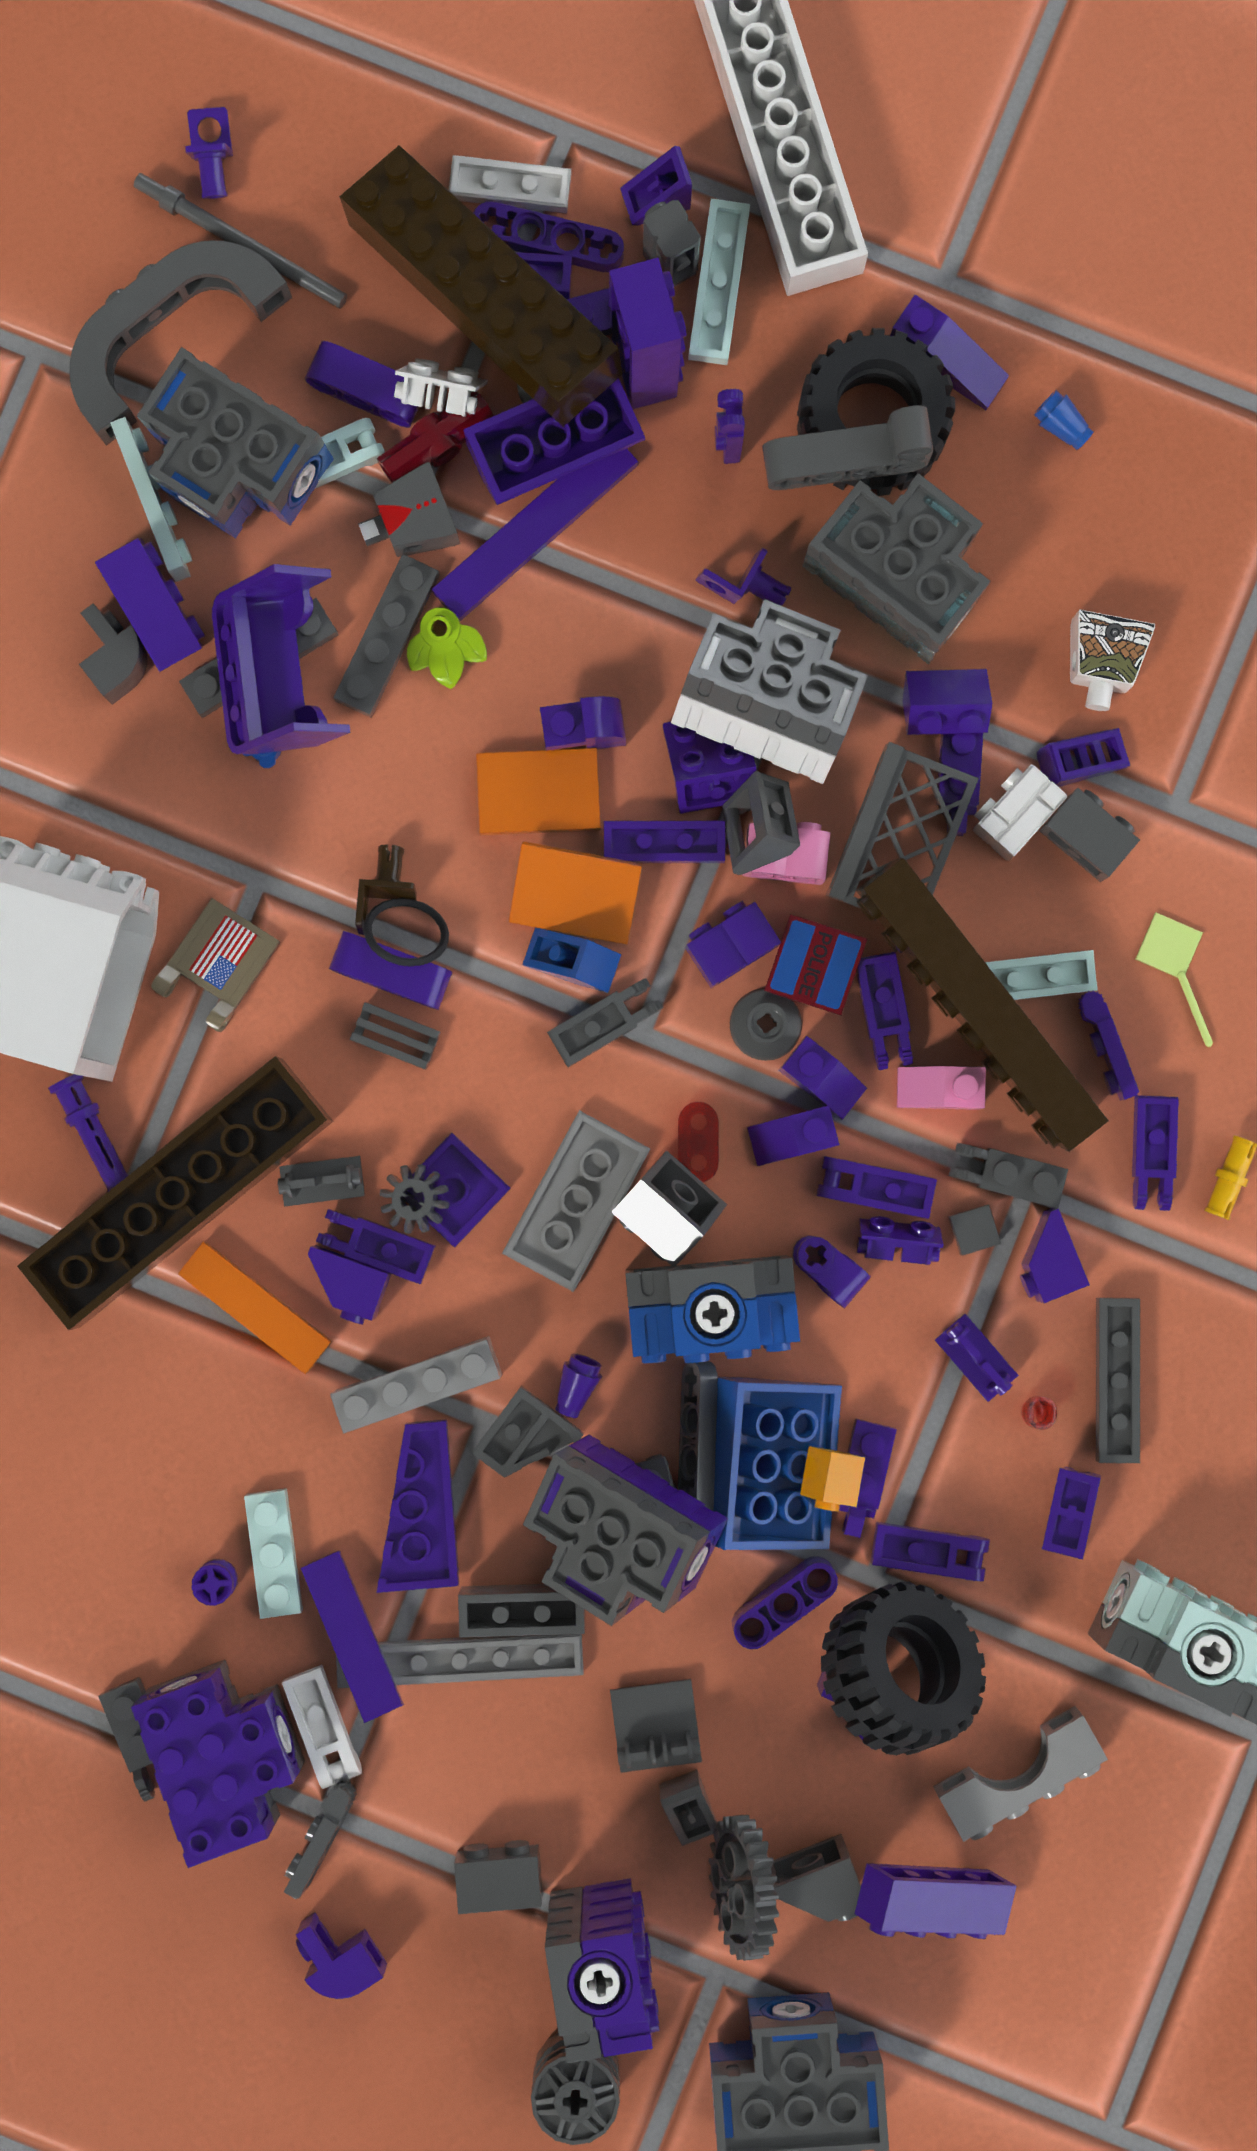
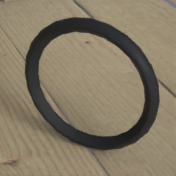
M398 898L381 902L367 914L364 921L363 932L370 948L379 957L401 966H421L430 963L441 956L449 942V930L443 917L434 908L414 899ZM406 906L419 909L431 916L439 926L441 933L440 942L434 951L419 958H403L392 955L379 946L374 939L372 933L374 919L379 913L392 907Z

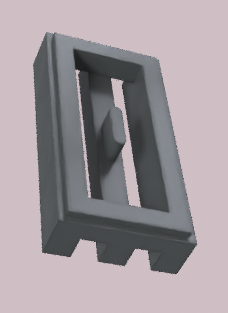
M365 1002L350 1040L426 1070L441 1032ZM373 1014L429 1036V1041L426 1044L368 1021L369 1017ZM365 1029L419 1049L424 1051L423 1056L420 1059L362 1036Z

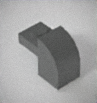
M93 603L83 610L81 615L105 645L79 665L103 697L113 705L133 690L143 678L147 667V651L131 625L123 630L124 628L109 609L102 613Z

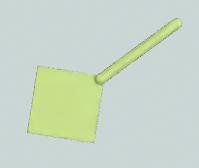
M1156 912L1135 960L1179 979L1203 1041L1207 1047H1211L1213 1041L1186 977V971L1203 932Z

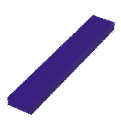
M626 448L558 478L433 587V594L446 608L453 611L459 621H461L638 466V460Z

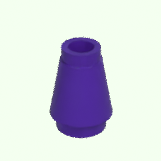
M571 1354L569 1361L564 1362L555 1408L557 1412L571 1418H578L580 1411L602 1378V1375L599 1373L602 1365L599 1362L580 1354Z

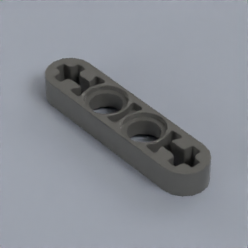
M705 1361L687 1363L682 1372L678 1490L686 1492L713 1511L718 1374L714 1364Z

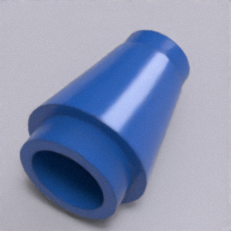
M1057 390L1033 414L1040 421L1038 423L1040 427L1070 446L1072 445L1076 450L1083 446L1094 433L1088 427L1089 425L1068 395L1062 396Z

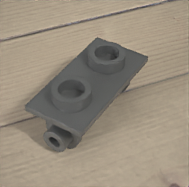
M360 1156L279 1166L281 1178H278V1190L280 1195L283 1194L284 1207L365 1196Z

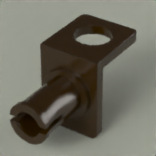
M388 844L380 845L378 847L376 879H359L355 926L359 935H364V921L367 917L369 898H406L417 900L415 884L400 881L402 857L404 854V849L400 846L392 845L391 860L389 861L390 851H388Z

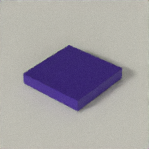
M453 1133L421 1164L425 1165L426 1168L424 1180L434 1171L440 1173L439 1179L433 1184L434 1188L448 1185L449 1191L438 1194L437 1197L438 1200L448 1201L450 1203L449 1208L440 1209L436 1207L434 1209L442 1216L443 1221L437 1224L428 1216L427 1220L453 1247H456L511 1189ZM413 1188L409 1189L408 1193L411 1196L405 1197L406 1202L409 1205H414L417 1210L421 1209L422 1206L419 1202L425 1201L423 1192L415 1193Z

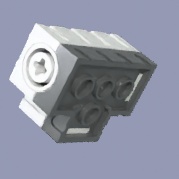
M764 599L753 628L740 623L735 624L728 621L727 618L713 613L688 672L671 723L682 728L686 727L694 730L699 735L719 743H726L733 746L736 750L759 759L763 758L771 761L776 766L796 774L801 773L810 777L811 780L823 784L846 736L868 675L857 670L852 671L842 667V664L829 660L841 631L840 629Z

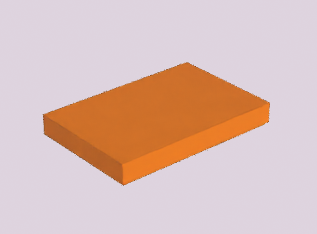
M597 748L476 753L480 836L601 830Z
M523 841L509 923L628 945L643 864Z

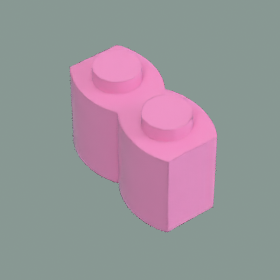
M799 822L797 823L800 846L791 855L742 874V876L822 885L826 880L830 832L822 831V825L817 823ZM750 823L747 828L745 849L756 838L754 823Z

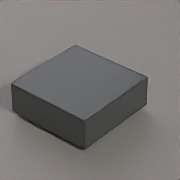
M989 1205L948 1216L961 1256L1001 1244Z

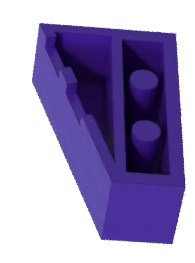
M137 538L95 561L96 566L159 672L202 649L203 645L200 639L205 637V634L194 615L187 618L179 605L180 602L184 601V598L173 579L171 578L166 581L158 566L163 564L151 542L145 544L142 538Z

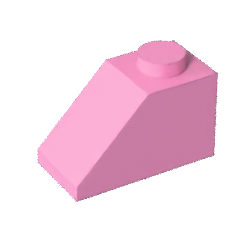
M898 1067L897 1108L984 1109L986 1067Z

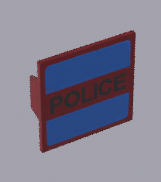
M790 914L764 991L842 1016L868 939Z

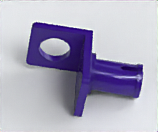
M225 107L191 109L187 112L191 146H185L186 154L199 162L202 198L217 199L227 197L222 159L233 156L228 111ZM214 118L219 122L221 134L216 141L206 142L202 140L198 132V127L202 120Z
M761 548L754 555L737 587L708 569L702 570L695 579L696 582L733 604L740 600L744 594L751 592L762 600L766 599L782 606L787 599L785 596H788L791 591L790 586L784 585L761 571L762 566L760 564L768 552L764 548Z

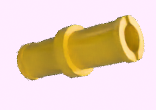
M1235 1135L1232 1138L1233 1141L1222 1169L1217 1168L1214 1176L1218 1177L1207 1207L1204 1209L1208 1213L1227 1220L1231 1218L1230 1215L1241 1187L1247 1186L1249 1180L1245 1177L1257 1149V1143Z

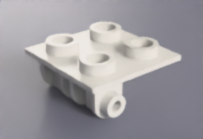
M417 358L415 362H408V365L396 370L395 375L404 377V382L397 381L394 397L401 399L402 404L423 407L426 384H428L425 408L431 409L435 386H440L437 411H443L447 388H449L446 412L466 417L467 413L475 414L477 398L471 397V391L476 392L488 382L486 379L478 378V371L464 367H455L454 371L438 370V362Z

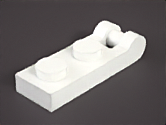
M323 1665L284 1679L282 1681L284 1691L321 1788L324 1789L335 1785V1780L344 1776L353 1778L361 1775L362 1767L359 1757L351 1743ZM338 1750L341 1760L330 1764L325 1755Z

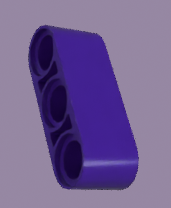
M321 341L305 376V381L310 386L401 427L409 428L419 409V406L402 404L401 399L394 397L397 381L404 382L403 376L395 375L396 370L334 343Z
M346 931L342 932L329 969L436 1010H439L453 973L433 963L421 966H401L388 962L379 957L370 948L365 938ZM378 943L379 946L392 955L403 958H417Z
M811 1556L742 1605L734 1613L732 1619V1627L737 1642L747 1649L761 1648L830 1598L838 1586V1577L831 1563L820 1556ZM824 1569L828 1572L827 1582L823 1586L812 1587L807 1583V1577L812 1570ZM782 1593H789L795 1597V1604L788 1611H779L774 1607L776 1597ZM748 1618L759 1619L763 1623L760 1632L753 1636L742 1633L740 1627L744 1620Z

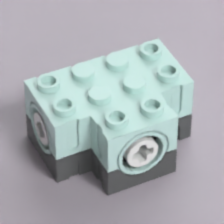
M1137 1559L1135 1565L1122 1560L1102 1602L1104 1605L1101 1604L1088 1631V1635L1106 1652L1143 1669L1153 1679L1230 1717L1234 1713L1257 1725V1617L1249 1613L1246 1617V1614L1235 1609L1233 1605L1213 1595L1209 1599L1207 1595L1198 1591L1196 1587L1174 1577L1172 1583H1169L1170 1577Z

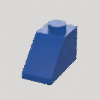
M535 927L522 965L583 987L608 993L621 954L588 939Z

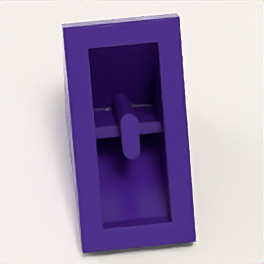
M679 146L672 147L620 188L632 225L638 226L643 224L645 213L659 202L667 204L672 200H679L685 211L691 209L692 182Z

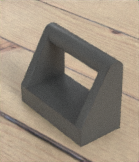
M755 771L722 806L734 874L742 875L785 858L800 846L789 782ZM751 810L756 838L745 849L740 814Z

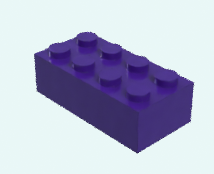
M658 257L609 271L610 337L612 342L619 348L623 372L622 379L632 409L676 398L678 383L683 381L681 368L684 367L682 353L686 351L683 337L687 336L682 312H674L672 297H675V289L670 271L662 272Z

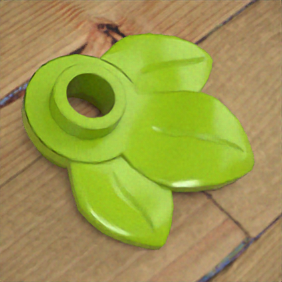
M437 607L429 610L423 616L420 623V632L408 644L407 660L412 671L421 670L429 666L430 672L436 681L452 689L462 675L464 661H486L487 649L477 629L460 624L457 615L450 609ZM437 620L445 622L447 626V631L443 636H439L433 631V624Z

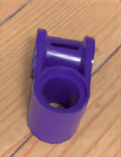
M816 1236L802 1237L793 1247L792 1256L798 1268L814 1280L824 1293L844 1309L871 1278L858 1264L845 1254H842L823 1238ZM808 1246L813 1248L820 1246L817 1253L821 1257L820 1262L810 1261L806 1263L809 1255L805 1250Z

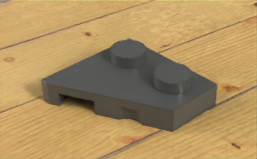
M521 1386L474 1448L472 1454L505 1478L521 1470L522 1467L538 1461L572 1442L580 1440L584 1432Z

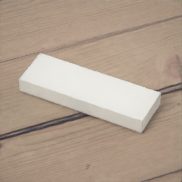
M453 155L449 191L459 201L484 203L489 201L524 209L567 213L571 169Z

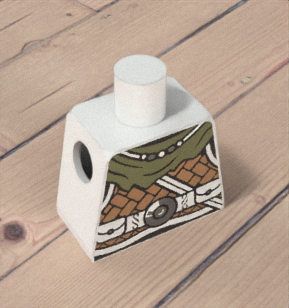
M1079 609L1072 618L1070 626V682L1075 685L1089 687L1085 704L1086 708L1096 711H1109L1112 693H1126L1133 687L1155 629L1154 623Z

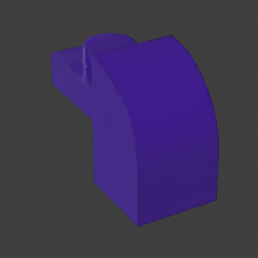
M606 696L580 698V702L540 707L546 751L586 745V748H597V750L626 746L621 701L618 698Z
M316 1913L301 1921L296 1933L298 1938L296 1939V1945L302 1957L308 1962L311 1960L313 1962L304 1980L315 1992L334 1999L349 1998L358 1995L384 1977L387 1962L366 1929L337 1947Z

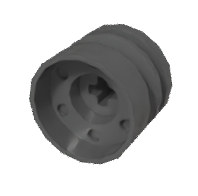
M556 2033L547 2039L537 2053L531 2092L533 2115L542 2131L555 2141L570 2145L590 2143L606 2133L616 2119L620 2103V2072L617 2055L604 2057L602 2054V2058L567 2063L563 2036H559V2033ZM571 2090H580V2097H571Z

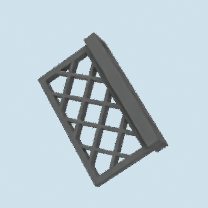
M892 742L885 744L826 896L860 908L856 903L859 898L854 897L859 881L878 873L889 864L877 867L871 853L874 843L890 836L899 858L907 860L925 851L928 852L934 867L930 876L921 879L923 883L927 882L926 887L933 895L979 778L905 750L904 747ZM910 761L922 766L929 782L908 791L901 776L906 762ZM931 770L944 776L934 780ZM948 778L966 783L961 799L946 806L937 783ZM899 784L902 794L893 798L896 787ZM931 786L940 809L919 818L910 795ZM905 798L914 820L892 829L886 815L889 805ZM957 806L954 817L951 819L948 810ZM942 813L949 828L945 838L930 844L921 822ZM884 822L888 832L878 836L881 825ZM916 824L925 847L904 856L895 833ZM942 844L938 857L936 858L933 848ZM869 860L873 870L863 874L867 861Z

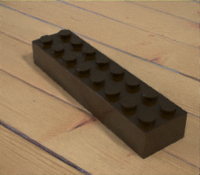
M400 145L339 196L349 226L561 426L564 427L623 375L619 348Z
M904 858L893 860L856 889V892L861 897L856 901L857 905L869 920L874 919L876 921L878 919L886 929L881 933L885 941L896 953L898 951L900 953L904 952L911 960L906 965L910 973L921 985L923 983L926 986L930 985L936 992L931 998L946 1017L949 1015L951 1018L955 1017L961 1024L957 1029L958 1034L971 1049L974 1047L977 1051L981 1050L987 1057L981 1061L983 1066L986 1067V1070L996 1081L999 1079L1001 1083L1006 1082L1011 1088L1006 1093L1008 1098L1021 1113L1024 1111L1027 1116L1032 1115L1036 1122L1031 1126L1045 1144L1049 1143L1052 1148L1059 1146L1070 1152L1109 1121Z
M275 1056L17 1265V1267L68 1330L80 1328L334 1121L282 1058Z

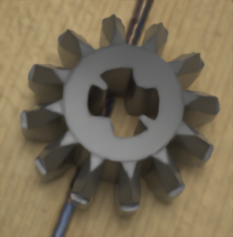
M421 1164L417 1165L414 1178L407 1165L401 1166L400 1173L403 1181L397 1176L389 1174L387 1181L395 1187L394 1191L389 1189L380 1190V1196L392 1198V1204L383 1205L381 1212L396 1211V1214L389 1222L392 1227L399 1225L405 1218L404 1232L407 1234L413 1232L416 1220L421 1232H428L429 1223L427 1216L433 1222L440 1224L443 1218L434 1209L436 1207L448 1209L450 1206L448 1201L438 1200L437 1197L438 1194L449 1191L448 1185H441L436 1188L433 1186L439 1179L440 1173L434 1171L424 1180L426 1168L425 1165ZM411 1188H413L415 1193L423 1192L425 1201L419 1202L422 1206L419 1210L414 1205L408 1206L406 1204L405 1197L411 1196L408 1193Z

